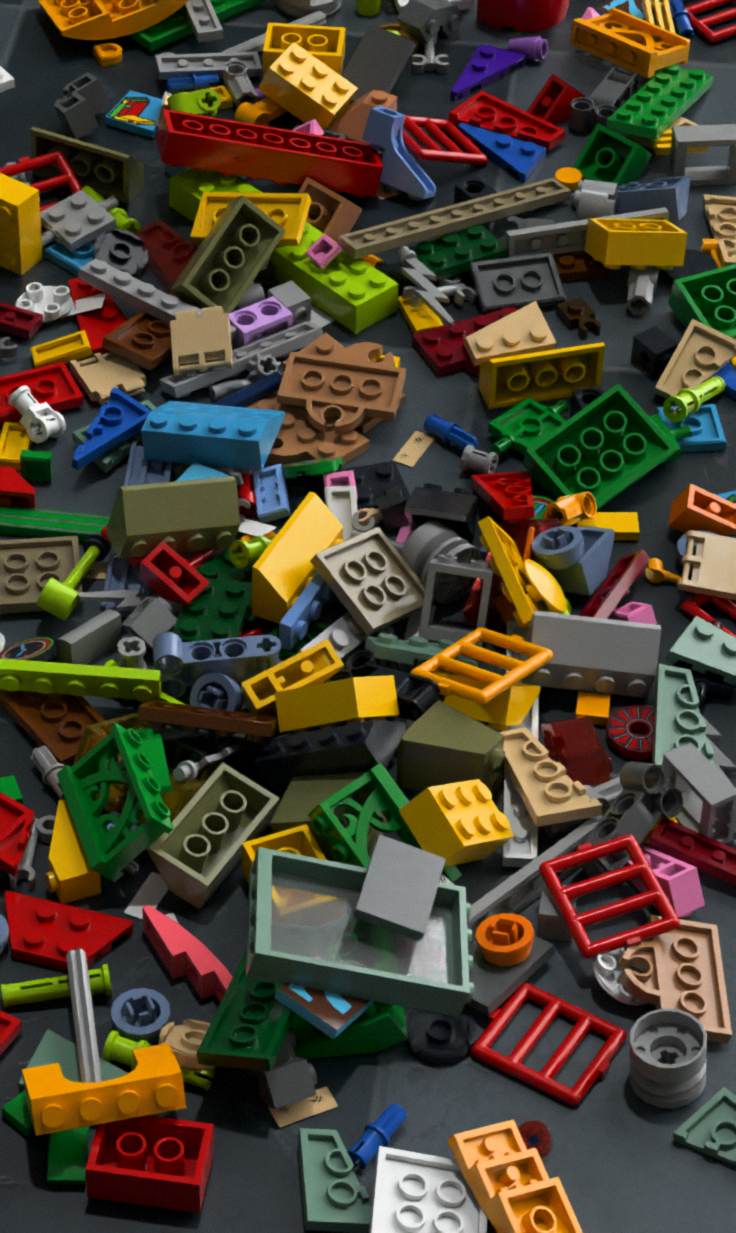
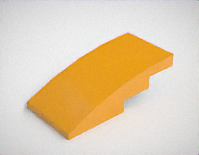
M514 1119L454 1134L447 1140L467 1184L497 1233H583L559 1177L549 1179L537 1149H526Z

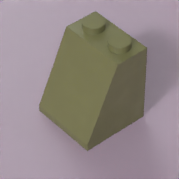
M438 700L404 732L398 744L396 784L402 788L424 791L427 787L479 779L489 788L490 792H496L503 781L501 771L502 762L505 757V751H503L504 735Z
M365 773L293 777L271 819L270 825L273 833L307 824L326 860L337 862L332 854L331 847L324 837L317 834L313 829L308 814L319 803ZM363 787L348 798L362 806L369 794ZM343 806L336 807L333 812L344 828L348 824L344 818H341L343 814H351L356 818L358 816L353 810ZM381 812V818L377 820L384 824H388L389 822ZM370 825L367 832V851L369 857L372 856L378 835L384 834V832L377 831Z

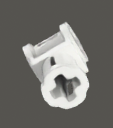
M27 385L18 388L8 398V404L11 407H15L23 416L19 422L26 429L28 437L33 442H45L48 437L56 438L64 434L66 423L62 414L54 411L47 402L39 404L32 396L31 390Z

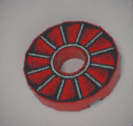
M636 705L627 706L615 711L608 719L606 738L609 746L613 750L615 747L621 751L620 755L629 759H652L654 709ZM642 731L646 734L639 736L633 734L632 732Z

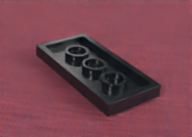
M395 461L336 470V472L353 470L358 495L357 511L364 508L377 509L376 498L387 495L385 490L396 486L405 505L410 498V494ZM323 474L285 478L290 515L295 512L310 491L316 493L325 504Z

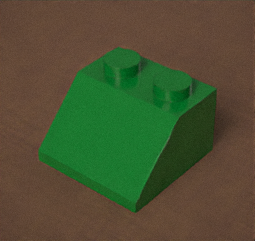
M597 123L572 168L579 170L582 173V177L587 180L618 183L617 189H619V186L629 184V182L639 178L652 154L641 145Z

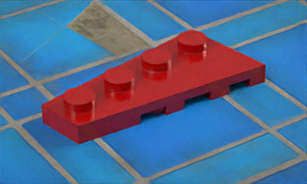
M482 90L449 112V121L452 123L460 124L462 122L502 135H509L512 138L525 142H533L536 145L545 147L548 151L565 140L566 130Z
M78 278L68 280V288L75 310L76 300L106 293ZM106 293L101 308L76 314L78 328L80 331H86L93 354L101 353L103 355L110 353L111 351L102 347L103 337L128 321L108 293Z

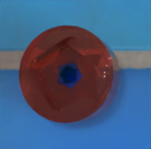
M531 1120L524 1122L518 1127L527 1150L536 1148L541 1159L550 1153L553 1147V1137L544 1123Z

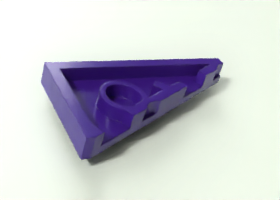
M480 44L452 88L450 100L456 101L457 99L464 98L469 95L471 88L477 85L483 88L496 81L499 77L508 75L510 68L515 65L525 66L527 55L495 48L492 45Z

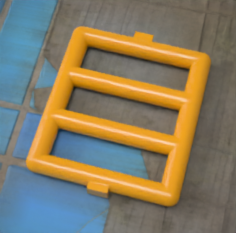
M479 627L414 668L410 674L435 681L441 690L439 694L445 696L452 694L478 704H485L549 662L553 658V652L548 648L526 642L524 637L515 634L508 636ZM484 641L530 656L531 658L524 662L475 645ZM459 655H464L503 668L509 672L502 676L454 659ZM440 668L487 684L488 686L479 690L435 675L433 672Z

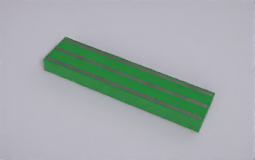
M0 505V534L38 538L78 536V542H86L92 534H101V530L108 525L110 516Z

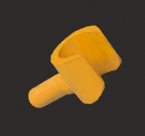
M702 239L701 252L711 256L716 261L718 268H721L722 265L718 257V240Z
M649 559L648 568L645 569L646 578L649 582L659 583L662 580H669L678 583V580L682 579L681 576L665 571L663 569V562L660 559Z

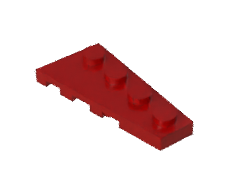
M529 471L471 475V488L505 522L518 524L524 522V519L534 518V502Z

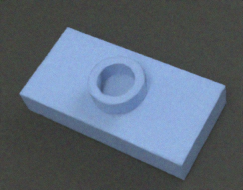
M282 464L263 468L262 471H253L257 514L260 522L267 523L291 516Z

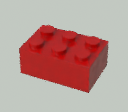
M152 1115L98 1124L86 1166L87 1197L200 1213L214 1154V1124Z

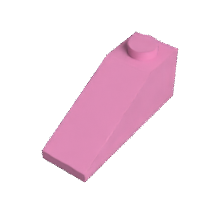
M639 845L678 919L690 916L694 910L705 905L697 867L645 845ZM629 858V860L626 862V864L624 865V867L633 864V862L631 861L630 858ZM641 877L630 880L641 893L647 892Z

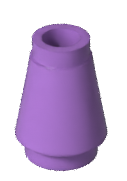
M541 36L510 39L508 51L526 54L527 59L538 62L546 58L548 43Z

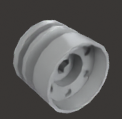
M437 520L428 521L418 527L409 536L400 552V555L425 587L429 562L433 558L438 559V555L457 557V562L469 564L470 560H482V554L478 548L469 544L467 540L458 537L457 533ZM438 572L434 598L442 604L453 603L472 587L477 578Z
M662 1008L646 1013L637 1019L631 1028L630 1084L634 1093L644 1102L658 1108H677L690 1104L704 1090L706 1086L707 1033L703 1024L692 1014L679 1009Z

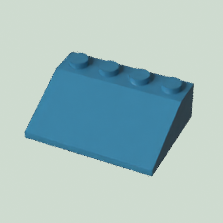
M168 401L149 412L141 429L144 457L146 460L187 464L197 462L207 466L235 467L238 469L262 471L284 421L285 411Z

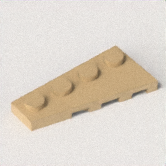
M703 194V208L713 239L718 240V255L722 267L736 264V197Z
M526 728L499 732L504 735L503 751H505L503 764L536 827L602 815V804L596 798L590 799L586 795V788L579 781L573 782L566 774L567 769L560 762L553 761L549 757V751Z

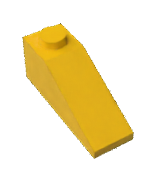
M326 639L242 682L243 702L251 714L275 717L277 716L275 692L324 683L343 669L344 664L330 641Z
M66 799L58 801L49 851V872L45 873V880L50 893L56 892L62 904L101 893L100 874L90 868Z

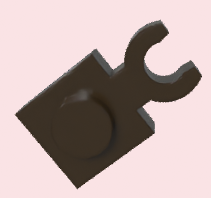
M582 297L556 305L557 316L569 329L577 327L579 337L587 339L588 330L593 331L596 335H600L601 324L595 319V312Z

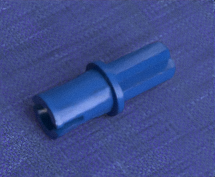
M670 0L669 5L673 24L678 35L691 40L695 34L690 24L691 17L689 12L685 11L682 0Z
M190 74V77L167 79L166 87L168 93L176 94L217 87L220 85H216L215 82L220 81L218 74L204 76Z
M430 414L424 422V430L441 438L446 445L452 444L463 451L468 444L474 446L475 449L479 445L477 438L460 429L457 423H449L436 414Z
M394 1103L388 1106L374 1123H368L365 1126V1132L362 1137L347 1151L354 1166L357 1167L359 1164V1168L364 1169L377 1153L379 1146L387 1147L390 1144L389 1138L407 1119V1112L399 1104Z

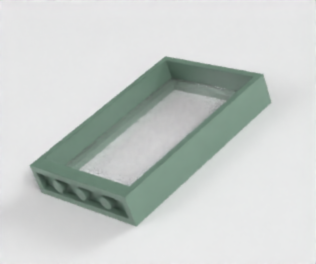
M258 847L249 871L247 978L279 984L286 982L355 998L456 1017L460 1016L465 1003H471L474 993V982L469 981V975L473 966V956L468 954V948L471 943L472 930L467 928L471 904L466 902V887L439 882L426 931L420 942L353 917L368 868Z

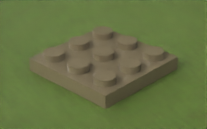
M379 526L316 553L310 560L367 636L422 611L425 585L408 566L407 562Z
M78 536L0 540V614L45 611L36 606L38 598L50 578L64 582L79 562ZM81 580L74 588L79 593L82 592ZM77 601L74 609H83V601Z

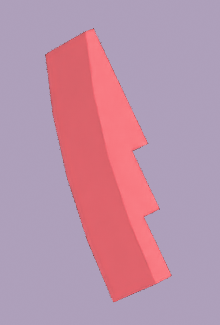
M150 905L142 907L143 931L171 977L175 979L187 975L201 999L215 994L221 1003L233 978L227 968L200 940L180 924Z

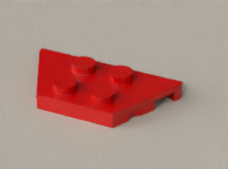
M0 792V868L15 876L19 871L35 823V812Z
M8 890L4 894L12 958L68 971L67 952L80 948L85 951L87 965L90 967L95 959L103 957L112 950L113 942L123 935L128 938L134 932V921Z

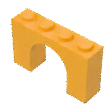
M165 1043L132 1049L135 1069L124 1076L107 1081L90 1083L70 1081L63 1076L59 1063L22 1069L26 1103L35 1135L187 1108L182 1071L170 1044Z

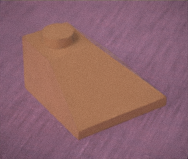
M373 89L349 104L327 130L347 135V140L370 144V142L362 140V136L371 108L384 106L397 112V96Z
M309 177L306 178L298 192L308 193L311 198L306 222L328 235L334 241L338 240V236L350 233L363 210Z

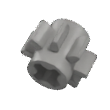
M257 352L252 361L249 360L244 367L249 371L246 379L254 383L273 372H278L281 362H277L271 353L261 356Z

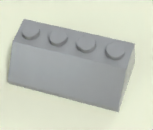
M534 610L525 635V641L550 649L553 652V658L523 678L521 683L542 687L648 698L657 673L661 625ZM520 653L518 656L519 660L524 662L531 658Z

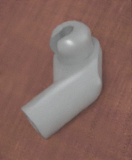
M247 379L226 381L211 386L209 393L212 400L216 401L252 384V382Z

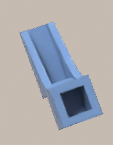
M384 106L371 108L362 140L370 142V147L376 150L385 151L381 162L383 171L380 182L385 183L384 187L389 190L407 192L408 197L413 200L423 201L424 199L434 197L436 185L405 147L403 124L406 115Z

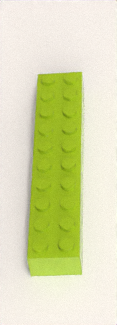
M191 167L169 178V206L192 222L195 221L203 192L262 193L236 174L234 176H226L212 170L200 172ZM305 222L299 246H276L270 255V261L275 267V277L279 282L284 284L292 280L311 297V304L355 334L397 311L398 283L363 259H353L342 250L324 269H321L306 256L305 252L324 234L307 222Z

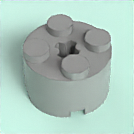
M586 179L584 181L579 180L578 190H575L574 206L577 208L572 221L616 215L618 183Z

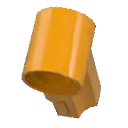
M266 97L253 105L249 102L239 105L234 119L238 122L268 126L270 121L288 111L271 98Z
M589 491L559 497L557 501L548 504L546 511L542 514L545 525L554 528L570 526L582 520L593 519L597 513L596 501Z

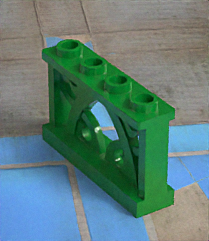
M117 723L111 727V733L72 767L65 765L57 772L91 870L113 882L124 875L123 868L162 834H169L174 830L169 818L171 815L170 810L160 795L161 787L152 775L150 769L152 764L143 752L141 737L133 729L129 728L127 730ZM118 753H120L122 757V760L119 763V757L116 756ZM110 784L129 785L127 798L120 817L114 814L102 815L101 812L109 798ZM100 793L99 798L96 799L95 794ZM142 813L144 814V817L146 819L144 823L140 821V816ZM110 823H114L115 827L113 828L112 826H110L108 830L107 825ZM133 824L139 826L133 832L130 830Z
M381 763L319 803L308 814L313 829L317 834L324 837L331 847L334 858L339 863L368 868L371 859L367 851L369 825L380 832H396L401 838L402 843L422 849L398 811L409 801ZM364 787L369 796L362 806L348 798ZM336 807L350 808L358 816L356 818L351 814H343L341 818H344L348 824L344 828L333 813ZM381 812L389 822L388 824H384L377 820L381 818ZM456 865L443 867L441 874L452 883L462 876Z

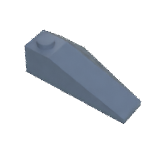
M690 176L658 178L645 186H641L638 181L621 185L618 189L616 213L623 214L665 207L669 211V222L675 225L687 212ZM575 192L570 195V200L573 202Z
M590 526L577 527L582 532L584 540L581 559L567 568L555 570L545 568L554 576L563 592L591 595L606 579L615 536L614 529ZM528 531L507 533L514 540L523 560ZM484 546L479 549L483 558L490 561L494 559L491 551L487 552ZM531 549L530 560L540 564L538 557L534 555L533 549Z

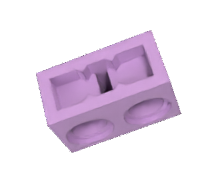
M274 296L228 314L230 325L237 328L236 338L231 341L236 349L293 327V314Z

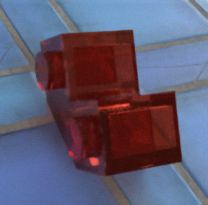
M578 716L541 724L545 748L549 751V757H557L558 762L567 769L566 774L573 782L579 781L582 785L592 786L611 780L610 774L613 771L611 758L605 753V748L588 716Z

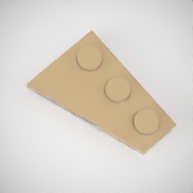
M536 301L465 337L464 346L474 366H478L490 359L555 350L557 344Z
M692 319L653 393L667 399L671 396H676L679 391L685 388L693 389L697 385L709 380L736 356V339Z

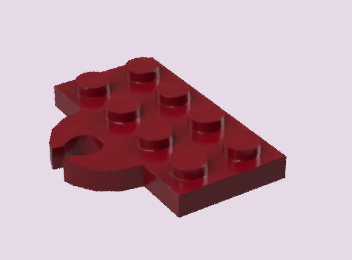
M514 306L503 308L485 315L454 322L452 327L446 325L412 335V345L438 376L465 369L470 374L479 377L480 365H473L464 346L465 337L517 311Z

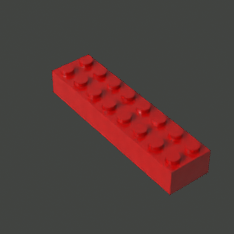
M167 109L162 110L156 136L161 161L171 167H180L182 165L192 167L200 172L212 170L226 176L237 174L246 176L251 180L267 179L280 185L292 183L298 184L300 187H302L306 178L309 177L335 193H340V191L347 192L360 198L376 196L383 171V165L377 150L370 147L369 143Z

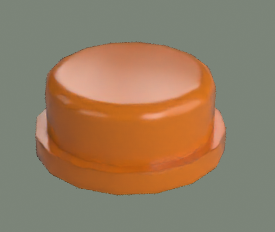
M502 913L482 921L477 927L475 937L484 959L497 966L509 967L521 963L530 955L535 933L532 923L524 916L514 913Z

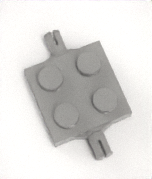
M81 190L40 212L41 225L47 232L41 234L42 247L52 241H56L72 252L96 239L101 233H107L116 228V219L107 211L118 207V200L116 197L111 196L102 202H97L84 190Z

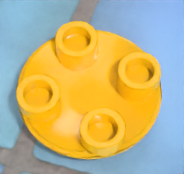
M527 559L520 564L519 569L529 581V584L526 585L529 595L535 601L542 599L552 613L562 614L566 611L567 604L563 591L554 576L533 560Z

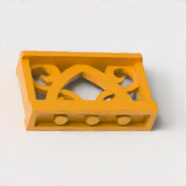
M611 8L609 13L588 20L581 18L572 20L570 45L634 73L638 72L639 75L646 78L654 76L656 70L677 63L684 65L688 62L691 43L689 39L619 9Z

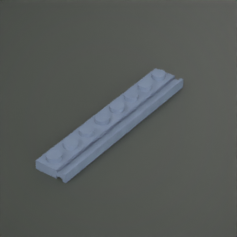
M132 442L124 486L171 482L174 462L146 460L143 446H137V442ZM112 546L103 591L143 589L139 597L151 596L152 589L138 577L140 566L135 568L127 562V558L119 559ZM101 602V613L108 609L116 611L117 606L121 602ZM134 610L119 611L118 613L121 614V617H128Z

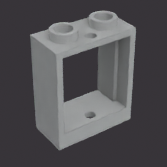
M736 124L673 126L668 163L669 177L690 176V186L736 184ZM730 146L727 166L685 167L688 147Z
M438 555V559L433 558L428 566L418 637L432 641L448 639L457 642L476 630L431 622L438 572L484 579L477 628L483 627L487 629L495 579V571L492 567H489V562L470 560L469 564L457 562V557L450 555ZM481 641L475 646L482 648L485 642Z
M692 742L663 754L662 768L666 778L664 786L677 788L683 796L682 809L675 817L677 822L720 843L725 844L732 841L736 821V788Z

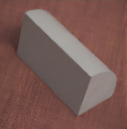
M111 609L105 610L55 640L59 650L55 659L60 663L86 665L116 647L122 639L121 614Z

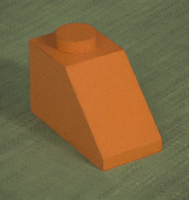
M690 483L671 502L668 526L685 534L689 530H704L721 536L736 535V504Z

